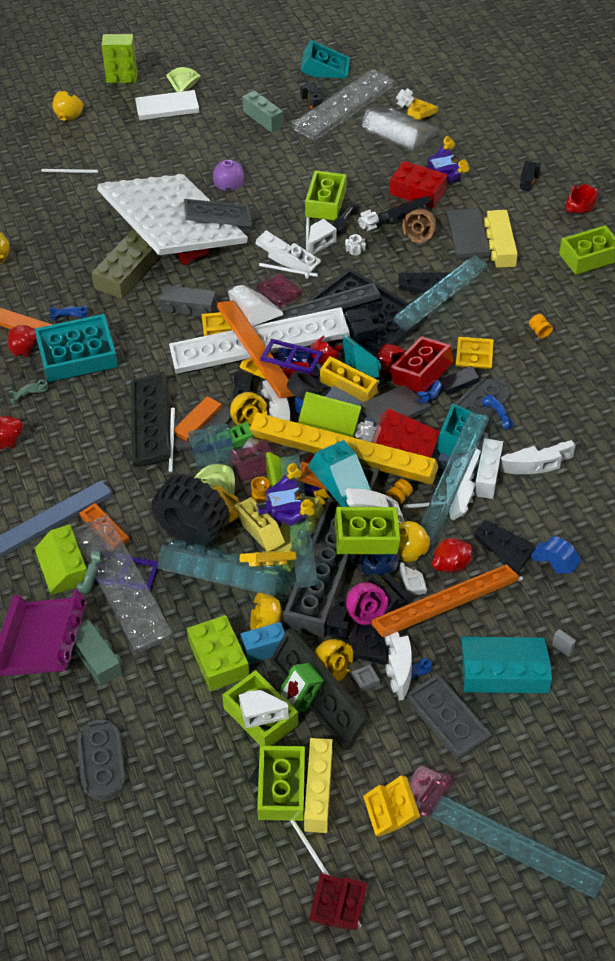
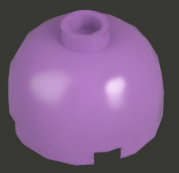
M224 160L219 162L214 168L213 180L217 188L221 190H226V188L236 190L244 184L245 175L243 167L238 162Z

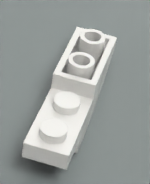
M267 230L256 239V244L269 252V258L286 267L311 272L321 263L320 259L295 243L290 246Z
M267 380L263 381L261 396L268 402L270 416L290 421V409L287 398L279 399Z
M570 440L549 448H543L540 451H537L535 446L506 454L500 457L499 471L509 474H537L560 469L561 461L573 458L575 444Z
M477 448L469 451L464 457L454 463L450 471L447 502L450 519L453 521L466 514L468 510L467 504L474 495L475 483L471 481L474 476L472 472L480 461L478 458L481 453Z
M348 488L345 490L348 498L346 501L349 507H397L398 523L405 522L398 502L391 497L365 489Z
M395 632L384 637L386 646H390L389 664H386V673L388 677L392 678V691L397 693L400 701L404 700L410 686L412 658L409 637H400L399 633Z

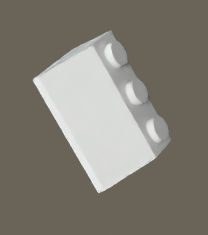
M244 285L235 286L232 290L228 291L230 301L234 300L251 326L283 315V312L266 297Z

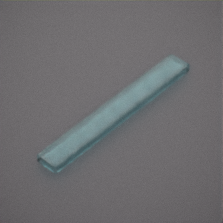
M473 255L398 313L393 321L407 331L486 269L487 263Z
M470 412L420 524L430 537V546L426 553L430 554L487 426L488 416Z
M299 455L280 458L282 477L285 474H289L287 468L292 463H295L299 469L301 464ZM293 478V481L296 480L303 501L306 500L304 483L298 481V478ZM306 514V521L297 522L293 526L289 525L292 550L296 551L294 565L298 588L318 584L309 517Z
M437 794L428 810V816L595 899L605 880V875L440 794Z

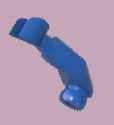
M72 306L61 308V310L51 307L50 313L52 314H49V318L53 321L57 320L59 316L86 318L88 310L85 306Z
M435 381L429 387L430 391H420L417 395L423 397L417 401L427 403L429 400L436 399L442 389L441 382Z
M486 395V397L482 398L481 401L485 407L491 405L496 410L499 418L502 419L504 430H508L513 426V421L510 417H507L508 414L504 406L493 395Z
M424 658L420 663L412 665L411 681L413 678L431 671L432 663L430 660L428 661L427 658Z

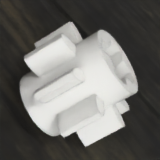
M408 88L406 90L401 89L396 96V99L399 100L397 104L402 108L404 105L408 107L414 99L411 96L413 92Z
M369 209L360 213L361 217H359L358 222L362 229L366 228L367 231L377 228L376 224L379 223V218L375 212H371Z
M357 234L351 235L349 239L345 240L346 251H349L352 255L361 254L362 250L364 251L366 247L365 238L362 239Z
M360 422L355 428V437L371 442L377 428L373 426L374 422Z

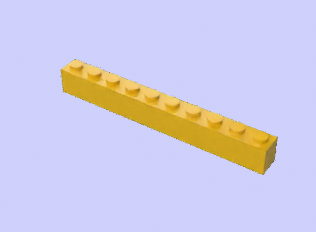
M257 412L250 427V431L255 438L315 454L328 446L345 440L356 453L360 465L377 468L382 472L433 485L438 470L436 459Z

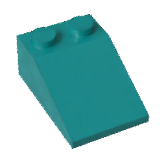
M310 40L303 51L301 71L313 77L347 78L350 57Z
M341 440L316 452L308 465L310 470L342 507H349L346 501L348 499L345 492L346 489L355 488L371 491L356 453L345 440Z

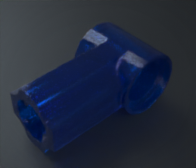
M279 348L277 360L286 362L292 349ZM297 351L291 363L308 362L311 367L313 363L312 353Z

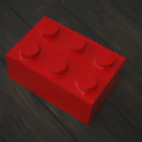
M403 161L390 178L389 194L409 201L429 195L431 202L427 203L426 206L434 208L447 189L448 174Z
M421 336L390 367L393 383L398 386L405 385L410 390L416 392H425L454 362L451 345Z
M388 408L381 414L371 442L431 458L440 431Z

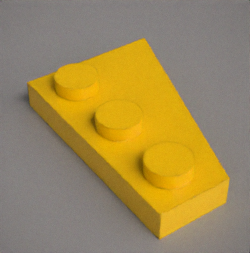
M265 551L240 554V562H249V566H261V562L262 565H275V561L276 564H288V560H296V551Z

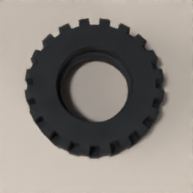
M178 474L171 476L152 499V513L155 514L154 518L160 523V527L165 529L167 534L176 538L175 540L178 542H183L184 545L193 546V548H206L213 545L230 520L229 509L225 505V500L208 483L202 482L197 477L193 478L192 475Z

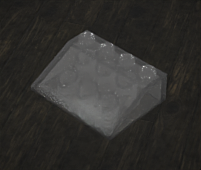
M391 107L366 109L361 126L367 132L377 133L383 139L389 138L392 140V143L403 144L409 150L421 148L439 131L438 127L422 120H415L412 116Z

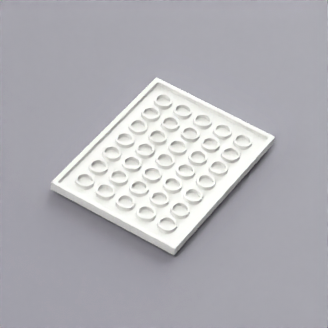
M183 174L98 184L97 190L158 255L247 243L248 237L236 225L185 220L184 199L210 200Z

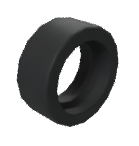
M301 371L293 372L287 382L288 389L303 401L306 392L321 395L323 392L322 385L315 378Z

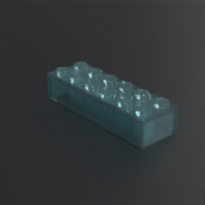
M178 539L169 541V543L162 544L157 565L158 569L271 596L283 592L288 568H283L282 564H276L275 562V565H262L261 562V566H249V562H240L239 553H232V555L224 554L225 550L213 548V550H207L204 545H186V541Z

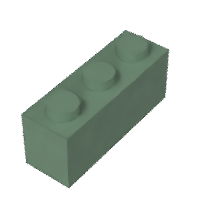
M256 91L242 96L243 112L270 132H274L284 126L283 111Z
M88 619L79 626L73 648L97 683L102 686L122 674L120 665L123 663L117 653L113 654L111 651L112 647L107 639L103 640L98 626H93Z

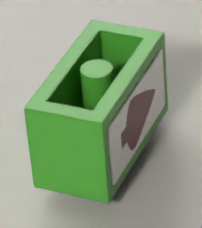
M310 663L296 664L290 669L287 679L281 685L279 694L300 713L307 711L324 680Z

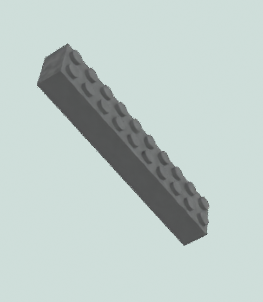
M361 465L371 491L376 492L379 484V469ZM331 493L329 494L331 498H328L284 611L285 628L324 637L326 633V625L332 605L339 596L351 563L349 561L350 554H337L334 521L336 507L342 506Z

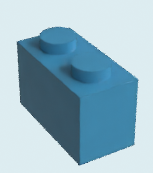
M281 622L241 633L242 650L248 664L273 656L285 634Z

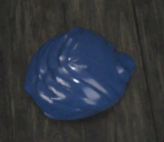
M399 549L398 554H366L361 565L363 574H378L382 577L388 572L391 575L396 571L399 563Z

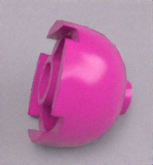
M363 582L355 585L349 591L346 597V608L349 615L358 624L368 625L372 624V619L384 615L388 608L389 600L379 586L370 582Z

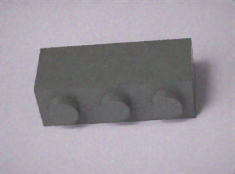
M165 285L160 298L161 311L202 317V314L214 313L216 292Z

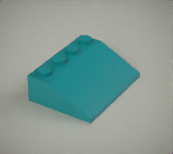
M105 314L34 329L47 382L118 367L116 352Z
M461 637L463 692L549 694L552 676L545 638Z

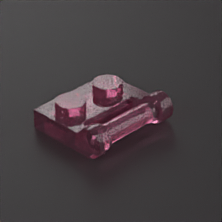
M281 273L265 282H259L256 287L257 290L264 292L279 308L302 296V290Z
M265 439L259 441L258 444L237 451L235 449L229 451L241 482L267 474L266 453H271V450ZM260 450L264 453L244 461L240 460V457Z
M421 765L418 767L408 782L419 813L427 817L433 813L435 804L445 790L454 783L450 775H442ZM436 784H438V786H437L436 789L433 791V793H432L431 796L428 798V800H427L426 802H424V800L427 798V796H428L429 793L432 791V789L434 788V786H435Z

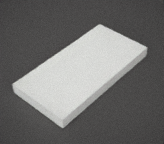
M195 90L135 98L139 120L199 113Z

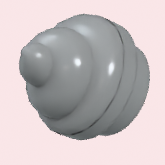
M251 437L243 446L247 455L262 454L261 442L257 438Z

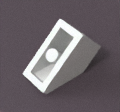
M325 219L311 225L309 236L310 254L313 255L336 242V228Z
M262 690L247 691L239 695L240 709L246 728L289 719L288 704Z

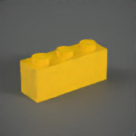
M329 357L320 368V382L331 388L336 386L362 402L374 398L377 394L378 380L332 357Z

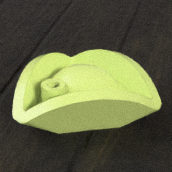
M187 67L175 68L166 74L176 92L187 91L201 77L195 70Z
M211 464L203 468L195 476V478L201 479L202 482L208 483L211 488L219 485L229 494L234 495V472L228 465Z

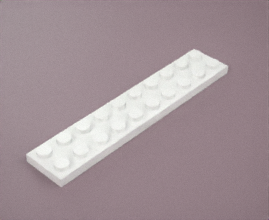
M341 307L252 326L266 347L271 338L304 347L311 345L323 335L324 338L321 342L342 339V334L350 337ZM233 330L169 344L176 374L251 358ZM273 344L269 352L272 354L293 348Z

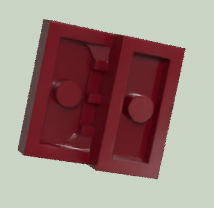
M320 873L308 921L342 929L357 930L367 883L347 877L340 879Z

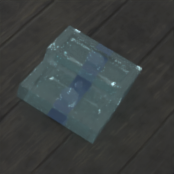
M227 424L209 426L208 429L194 430L188 433L197 469L236 459Z

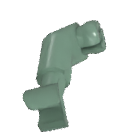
M41 379L37 383L27 384L20 388L18 392L10 391L8 398H16L11 399L10 402L17 404L20 397L23 398L31 393L45 392L47 390V382Z
M91 551L92 562L88 566L84 582L80 581L77 585L79 592H83V594L91 592L99 568L98 563H102L105 557L102 552Z

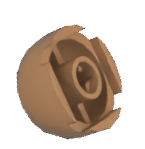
M415 209L404 218L402 229L406 237L411 238V241L423 243L433 236L436 230V220L428 210Z

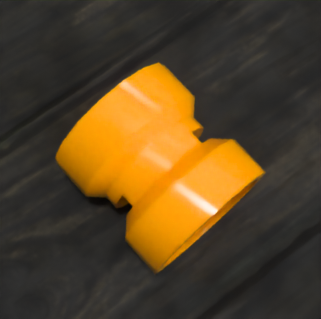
M537 314L529 321V326L539 338L549 336L553 330V326L546 322L547 320L543 314Z
M262 476L256 477L251 482L252 498L257 503L266 502V491L270 489V481Z
M399 479L394 484V487H391L386 492V495L397 501L398 505H401L405 501V497H409L412 494L413 488L408 481Z

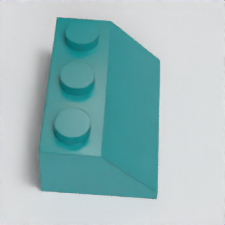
M342 334L346 365L372 378L379 377V371H381L380 361L348 335Z
M452 403L440 429L434 450L448 456L475 450L486 418Z

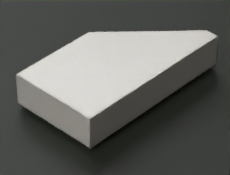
M399 562L404 589L406 591L409 590L413 595L426 594L427 589L423 574L405 566V563Z

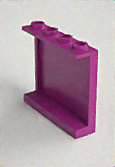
M74 589L72 598L25 602L20 595L12 597L0 633V676L66 671L68 662L71 659L73 645L76 642V635L81 625V618L86 608V600L78 589Z

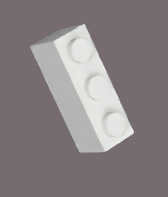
M484 438L474 496L493 499L503 441Z

